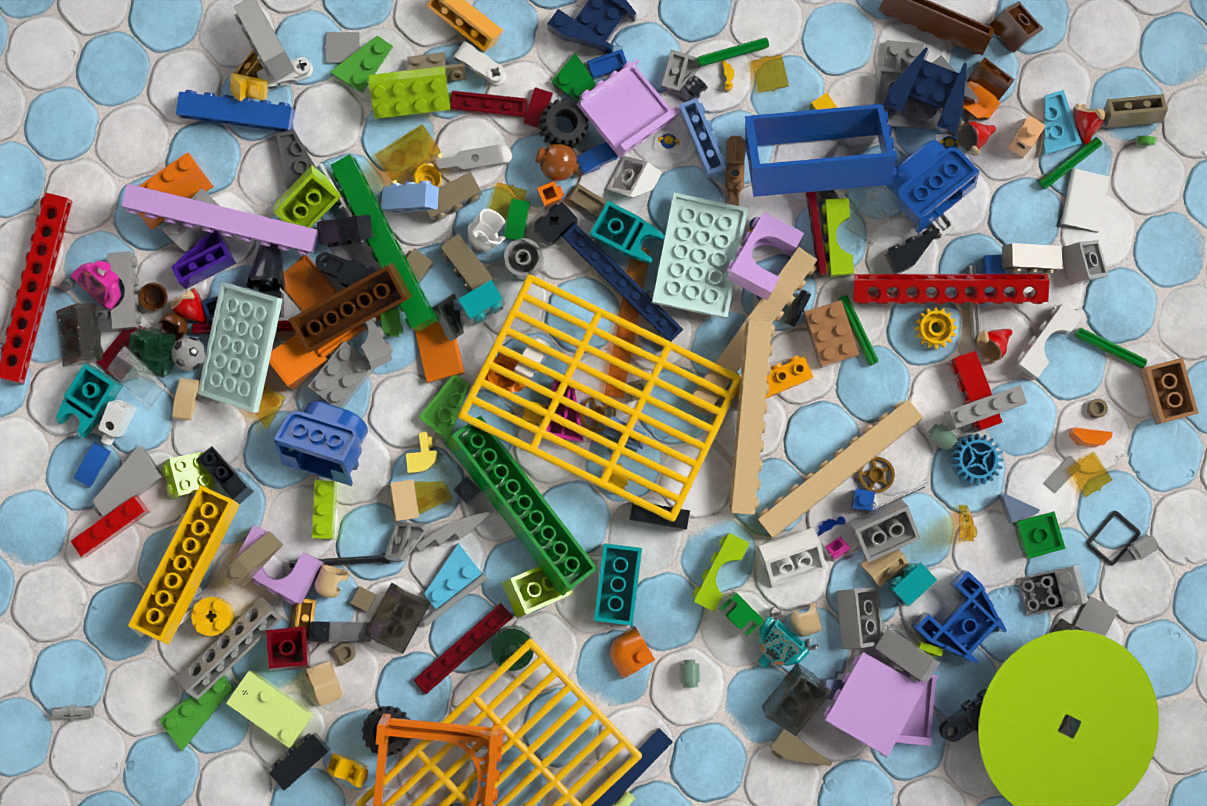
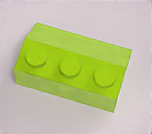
M311 165L274 203L273 213L284 222L311 228L340 199L341 195L328 178Z

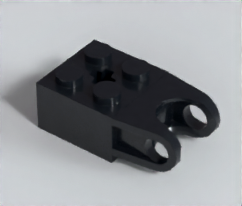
M328 252L318 254L315 261L316 266L324 274L337 279V282L345 288L379 270L372 266L369 269L365 268L362 265L363 263L358 260L352 259L349 261ZM330 260V264L324 267V263Z
M986 688L979 691L974 700L968 699L960 705L961 709L940 724V736L948 741L957 742L973 731L978 733L980 709L987 691ZM953 727V734L948 736V729Z

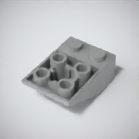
M1079 564L1017 578L1027 616L1082 605L1088 602Z

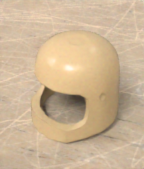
M322 565L314 588L323 597L335 598L341 593V589L337 587L338 583L343 580L347 581L350 573L341 568Z
M815 602L809 603V611L799 613L796 610L791 614L790 622L792 628L800 637H806L823 631Z

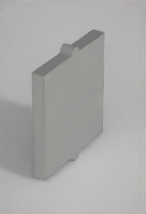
M326 32V45L324 46L326 50V63H342L361 48L359 46L360 33Z
M1089 595L1088 602L1085 603L1074 626L1083 631L1106 636L1118 610L1107 605L1105 601L1101 602Z

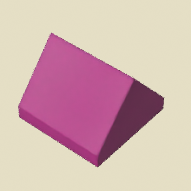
M841 536L825 546L834 561L850 551V546Z

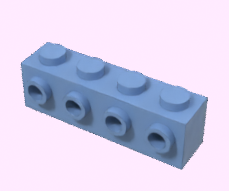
M697 98L680 104V115L707 179L724 173L728 163L725 156L721 155L719 151L720 144L717 137H713L711 132L713 127L711 122L705 118L704 114L706 111L703 104L699 103Z

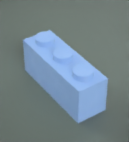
M420 181V184L405 182V185L391 183V186L383 187L381 209L392 213L437 210L439 187L431 185L430 181Z

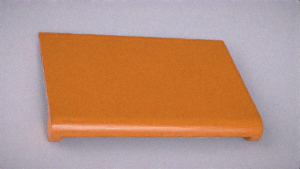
M301 256L300 260L284 272L285 290L302 311L338 293L308 256Z
M439 322L433 323L419 332L415 330L427 383L454 375L465 374L457 338L449 342Z

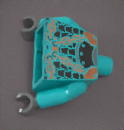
M774 606L769 611L770 616L765 619L760 627L758 638L760 643L759 651L763 655L758 659V662L765 668L772 662L777 667L798 664L809 654L810 650L817 649L818 644L811 648L809 643L813 639H807L804 643L777 619L782 611L778 615L772 613V610L775 608Z

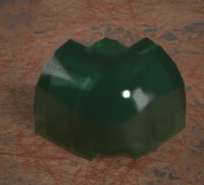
M155 328L138 329L132 332L129 342L130 359L140 369V372L164 378L172 371L175 365L172 360L171 351L175 344L176 335L163 333L161 329Z

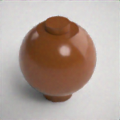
M554 143L545 149L540 147L535 162L540 163L542 173L553 181H564L570 178L572 173L576 174L579 163H576L577 156L574 150L563 143Z

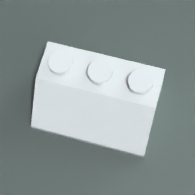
M814 528L759 546L762 561L772 588L827 569L821 543Z

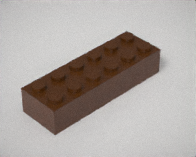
M391 263L288 320L308 354L406 301L412 295L394 263Z

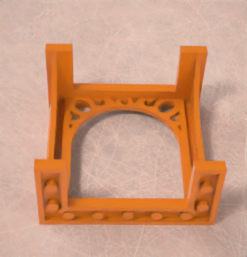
M383 713L377 724L376 745H379L373 806L383 805L389 736L445 741L462 748L473 760L478 773L477 791L468 806H477V800L479 799L483 800L481 806H493V801H497L498 789H495V781L499 782L500 777L497 762H501L502 757L501 749L504 731L500 730L501 725L493 724L492 727L397 719L391 718V714ZM467 742L471 744L472 742H477L472 748L467 747ZM478 747H487L488 751L485 756L480 758L475 756V750ZM489 758V760L485 763L486 768H481L480 763ZM483 781L486 785L481 786L480 783Z

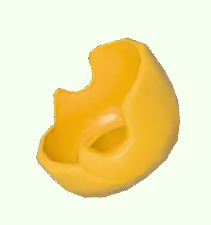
M422 164L413 174V182L420 184V181H430L431 185L440 187L442 183L441 172L433 164Z

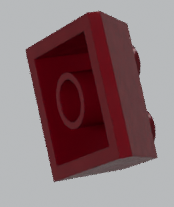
M305 626L266 630L268 667L270 671L311 668L310 649Z

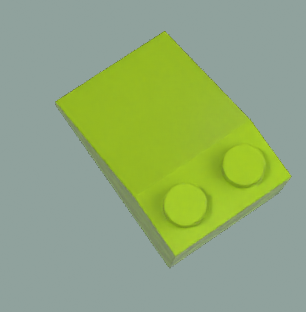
M540 566L502 582L516 618L573 594L571 589L562 596Z

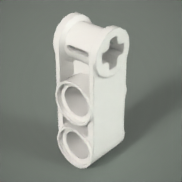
M465 41L453 56L457 62L465 64V67H468L476 75L483 77L493 85H501L505 81L503 67ZM499 72L500 76L493 77V73L497 74Z
M299 57L291 60L296 71L278 81H275L272 75L268 77L264 69L257 72V77L268 80L267 92H270L279 87L287 86L310 77L313 74V66L308 59ZM302 65H305V67H304L305 70H304V71L301 70V69H302Z

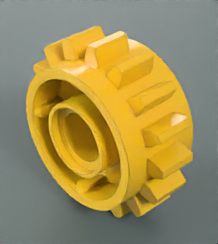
M934 307L932 312L928 308L926 315L921 313L919 315L921 320L917 319L915 321L919 324L914 328L915 331H918L916 338H921L920 343H926L927 348L934 346V349H938L939 345L944 348L946 347L945 342L950 344L952 342L950 337L956 336L953 332L957 329V326L953 324L956 319H951V312L946 314L944 308L938 311L937 307ZM932 324H938L940 326L939 333H935L932 331Z

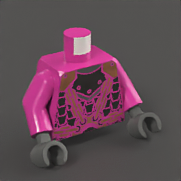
M98 260L94 264L92 262L82 264L71 274V278L61 281L60 286L68 283L69 288L65 291H69L75 287V281H77V285L105 307L96 311L95 317H100L103 313L101 321L108 320L111 317L110 309L114 308L121 296L118 286L119 277L111 270V266L107 262Z

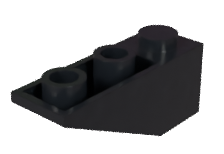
M929 228L923 231V236L919 238L913 236L905 240L906 244L900 247L896 244L888 248L889 252L886 253L885 257L893 273L900 274L912 268L940 229L933 230V228Z
M213 446L197 458L235 502L241 504L254 492L243 477Z

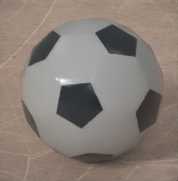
M185 337L179 339L173 345L171 356L177 367L182 370L191 371L199 368L204 363L206 350L198 339Z

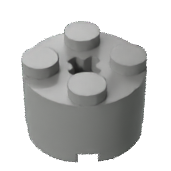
M521 238L511 242L505 249V265L514 277L525 280L527 275L531 274L536 277L541 272L544 265V257L541 249L533 240ZM527 256L528 260L522 263L520 258Z

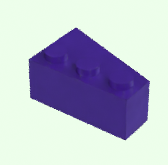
M214 230L213 233L209 232L204 238L201 237L198 240V244L190 251L188 250L172 266V270L179 284L184 289H188L236 264V261L223 235H221V231Z

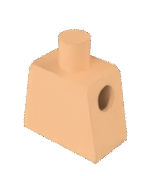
M1031 116L1026 117L1007 149L1024 158L1033 147L1045 125Z

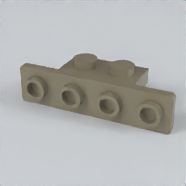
M445 52L407 57L408 70L445 66L447 82L467 79L465 64L446 65Z

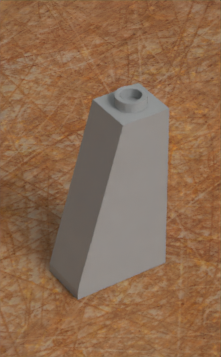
M137 447L94 498V510L99 516L105 517L131 497H139L165 479L145 447Z

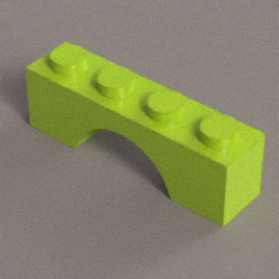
M849 198L826 199L824 205H821L822 217L825 216V224L822 225V231L827 239V243H824V253L828 254V261H826L827 273H829V278L851 277L854 275L853 254L845 252L839 246L836 238L838 227L850 218Z
M730 532L727 536L723 534L718 544L721 546L719 552L713 553L709 561L712 563L710 569H705L701 576V579L704 581L700 587L696 586L692 594L695 603L715 612L723 596L716 583L718 570L728 561H741L750 544L749 542Z

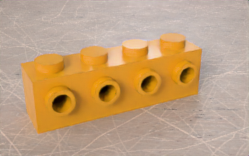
M429 0L426 5L484 52L497 43L503 32L499 26L465 0Z
M799 355L788 359L789 363L783 366L781 363H778L771 367V373L767 375L769 393L765 395V399L813 378L805 357L799 358ZM740 386L735 394L738 400Z

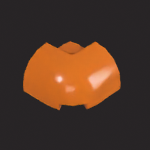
M636 626L619 635L610 647L611 661L621 679L634 674L655 661Z

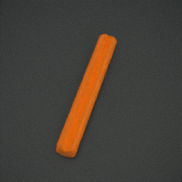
M381 314L375 317L376 322L374 323L381 320ZM359 325L317 348V353L320 357L327 356L339 348L344 341L348 342L366 329Z

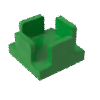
M1055 511L1016 522L1018 531H1016L1020 549L1025 551L1027 559L1066 549Z
M734 592L719 610L723 611L734 602L735 606L726 614V617L739 629H743L752 621L753 624L743 633L747 637L764 620L737 592Z

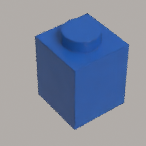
M985 255L982 257L983 274H1006L1005 269H1002V255Z
M854 489L851 509L873 511L875 491Z

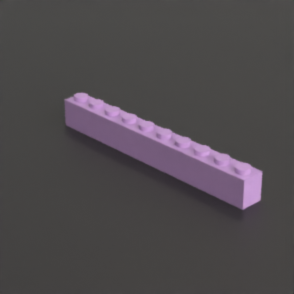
M127 184L122 202V207L131 214L138 215V212L146 213L145 217L157 219V216L165 218L164 221L176 224V221L183 222V226L195 228L196 225L203 227V231L213 233L214 230L221 231V235L232 238L233 235L240 236V240L251 242L254 239L258 240L260 245L270 247L271 244L278 245V249L289 251V248L297 250V254L308 256V253L313 254L318 236L317 229Z

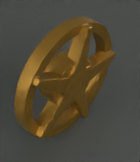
M592 397L585 400L582 404L585 406L592 400L593 408L591 410L603 416L606 415L605 410L609 407V405L604 407L597 406ZM612 407L613 416L616 417V410ZM580 413L581 421L588 429L604 431L605 427L596 428L598 423L596 420H594L593 427L589 426L583 418L585 415Z
M875 457L871 460L872 469L869 472H862V467L858 472V477L861 485L866 490L880 493L890 488L893 484L895 472L888 460L882 457ZM875 460L885 462L888 467L884 469L877 467ZM888 469L891 470V480L889 484L884 479V472H886ZM862 475L869 476L871 480L870 487L864 483ZM878 482L886 485L883 489H872L874 484Z

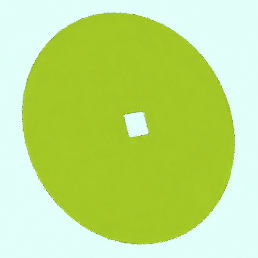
M1056 631L1042 635L1021 646L995 673L984 695L980 709L978 724L979 748L985 769L991 781L1006 800L1014 806H1116L1134 790L1149 767L1157 744L1159 713L1156 695L1146 671L1126 648L1106 636L1090 631ZM1066 714L1081 721L1074 738H1070L1058 731Z

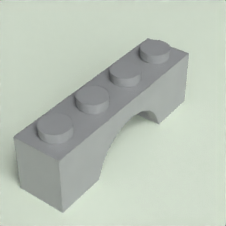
M130 251L107 253V262L110 264L111 270L122 280L125 288L122 302L117 307L111 309L112 329L116 331L139 329V324L142 323V316L140 312L138 313V305H140L138 300L139 294H137L139 277L136 275L135 270L138 267L137 256H134Z
M375 317L361 324L368 331L367 340L361 346V349L371 370L391 361V353L393 352L390 343H385L383 339L385 335L380 326L377 327L374 323L376 322Z
M1019 385L946 411L944 415L951 431L1027 404L1022 387Z

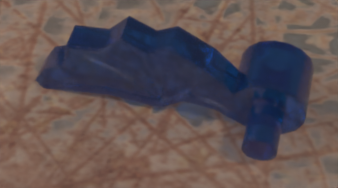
M840 516L837 520L828 519L823 521L822 525L819 526L818 536L831 530L835 525H844L846 519Z

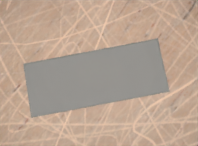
M1069 456L1044 483L1056 493L1081 465Z

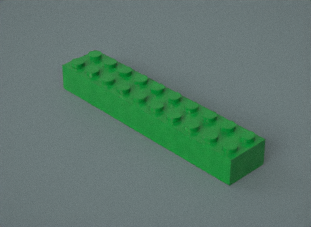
M481 415L476 418L482 422H485ZM469 423L450 436L445 442L562 596L598 569L498 437Z

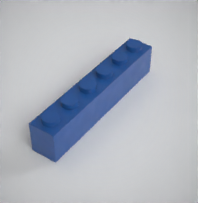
M193 90L179 91L176 114L179 118L280 132L292 130L295 113L292 106L284 102H279V105L271 104V101L268 100L254 102L253 99L247 97L242 101H238L231 95L217 97L214 93L204 92V95L197 94Z

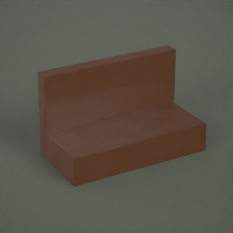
M984 57L967 81L979 84L999 101L1015 79Z

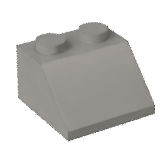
M1099 240L1082 241L1062 247V262L1064 263L1069 285L1081 284L1109 276Z

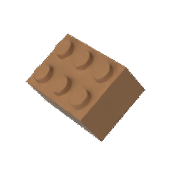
M842 300L803 313L820 369L859 355Z
M1183 358L1140 369L1155 425L1199 414Z

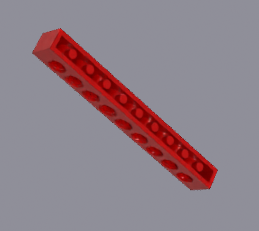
M45 193V196L40 201L41 211L35 220L36 230L30 239L31 249L26 254L25 262L27 264L25 270L21 273L20 280L22 282L20 289L16 292V305L11 310L12 320L6 329L7 339L1 347V379L25 383L73 203L67 197ZM55 210L56 216L50 219V212ZM47 229H51L50 236L45 237L44 232ZM46 247V253L40 256V249ZM41 265L40 273L35 274L36 266ZM36 283V290L30 292V286ZM31 302L30 310L26 311L25 304ZM23 320H26V327L24 329H20V323ZM20 338L22 344L20 347L16 348L15 342L17 339ZM13 357H16V364L14 366H11L10 360Z
M854 274L853 300L858 304H868L869 302H876L878 304H887L888 302H896L897 304H906L907 302H915L916 304H926L927 302H934L935 304H945L946 302H954L955 304H965V302H973L974 304H984L985 302H992L994 304H1004V302H1012L1013 304H1023L1024 302L1043 304V302L1049 301L1050 279L1048 274ZM871 287H876L878 289L874 293L868 291V289ZM890 287L897 288L893 293L887 291ZM915 287L916 291L910 293L907 292V289ZM929 287L936 288L935 291L931 293L926 291ZM948 287L955 288L951 293L945 291ZM968 287L975 288L974 291L970 293L965 292L966 288ZM988 287L994 288L990 293L985 292V289ZM1007 287L1013 288L1009 293L1004 292ZM1027 287L1033 288L1031 292H1023Z

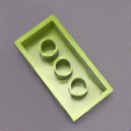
M445 66L369 75V88L375 119L450 110V96Z

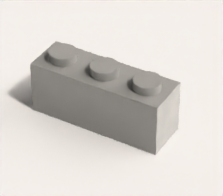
M886 629L875 649L880 651L879 655L887 661L890 659L894 661L896 668L903 672L905 670L911 673L910 677L917 682H928L940 663L891 629Z

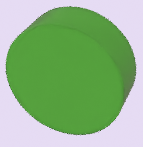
M1137 136L1136 143L1138 145L1154 146L1156 144V137Z

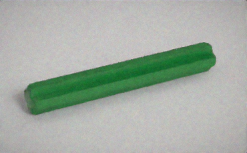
M765 37L701 55L697 58V62L702 67L769 47V40Z
M1095 137L1039 181L1041 188L1047 189L1101 147L1102 142L1100 139Z
M848 295L839 297L838 301L842 300L849 325L869 366L878 363L879 360Z
M1079 328L1075 334L1076 338L1142 369L1147 364L1146 358L1088 330Z

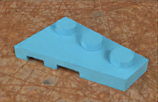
M1064 90L1045 95L1044 156L1080 145L1081 141Z
M458 543L424 594L435 609H437L479 577L482 572Z

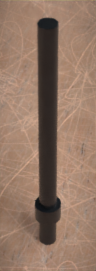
M386 553L373 556L318 559L324 562L323 565L328 566L382 563L384 565L391 562H401L386 559ZM298 560L290 561V568H294Z

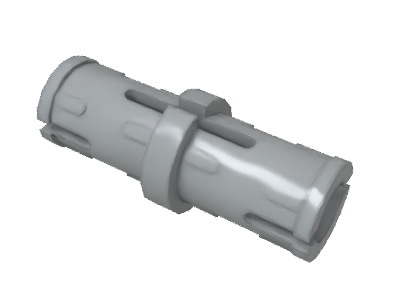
M71 705L69 707H53L52 716L53 719L71 720L93 718L94 706Z

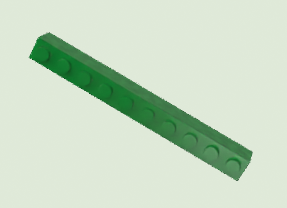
M348 154L331 164L330 166L333 170L331 174L336 182L339 181L341 185L339 190L343 197L348 199L349 204L347 206L351 213L356 216L371 215L373 238H367L366 243L374 251L372 253L374 260L380 263L382 268L394 263L412 295L411 298L397 305L400 311L405 313L407 317L405 322L408 327L419 332L437 322L438 319L357 159Z

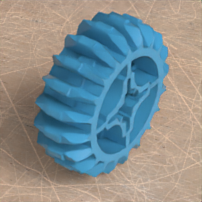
M979 433L975 434V438L970 434L967 437L968 441L963 437L961 438L962 444H955L959 450H952V453L957 455V457H951V461L957 462V464L952 465V468H959L955 474H963L960 480L964 481L968 477L967 484H971L974 479L976 486L980 484V480L985 485L987 484V479L989 481L994 480L992 474L994 476L999 475V472L995 469L1003 468V466L998 464V462L1004 461L1003 458H998V455L1003 452L996 451L999 444L991 445L994 442L993 438L987 442V435H983L980 439ZM971 444H980L987 449L983 452H978L975 448H972ZM966 449L968 451L967 454L969 456V460L964 465L963 453ZM975 454H976V457H977V456L984 455V456H982L981 459L979 460L980 465H979V463H973V464H971L972 462H974L973 460H975V456H974ZM991 454L992 463L988 470L986 458ZM977 467L979 471L983 472V475H974L968 469Z

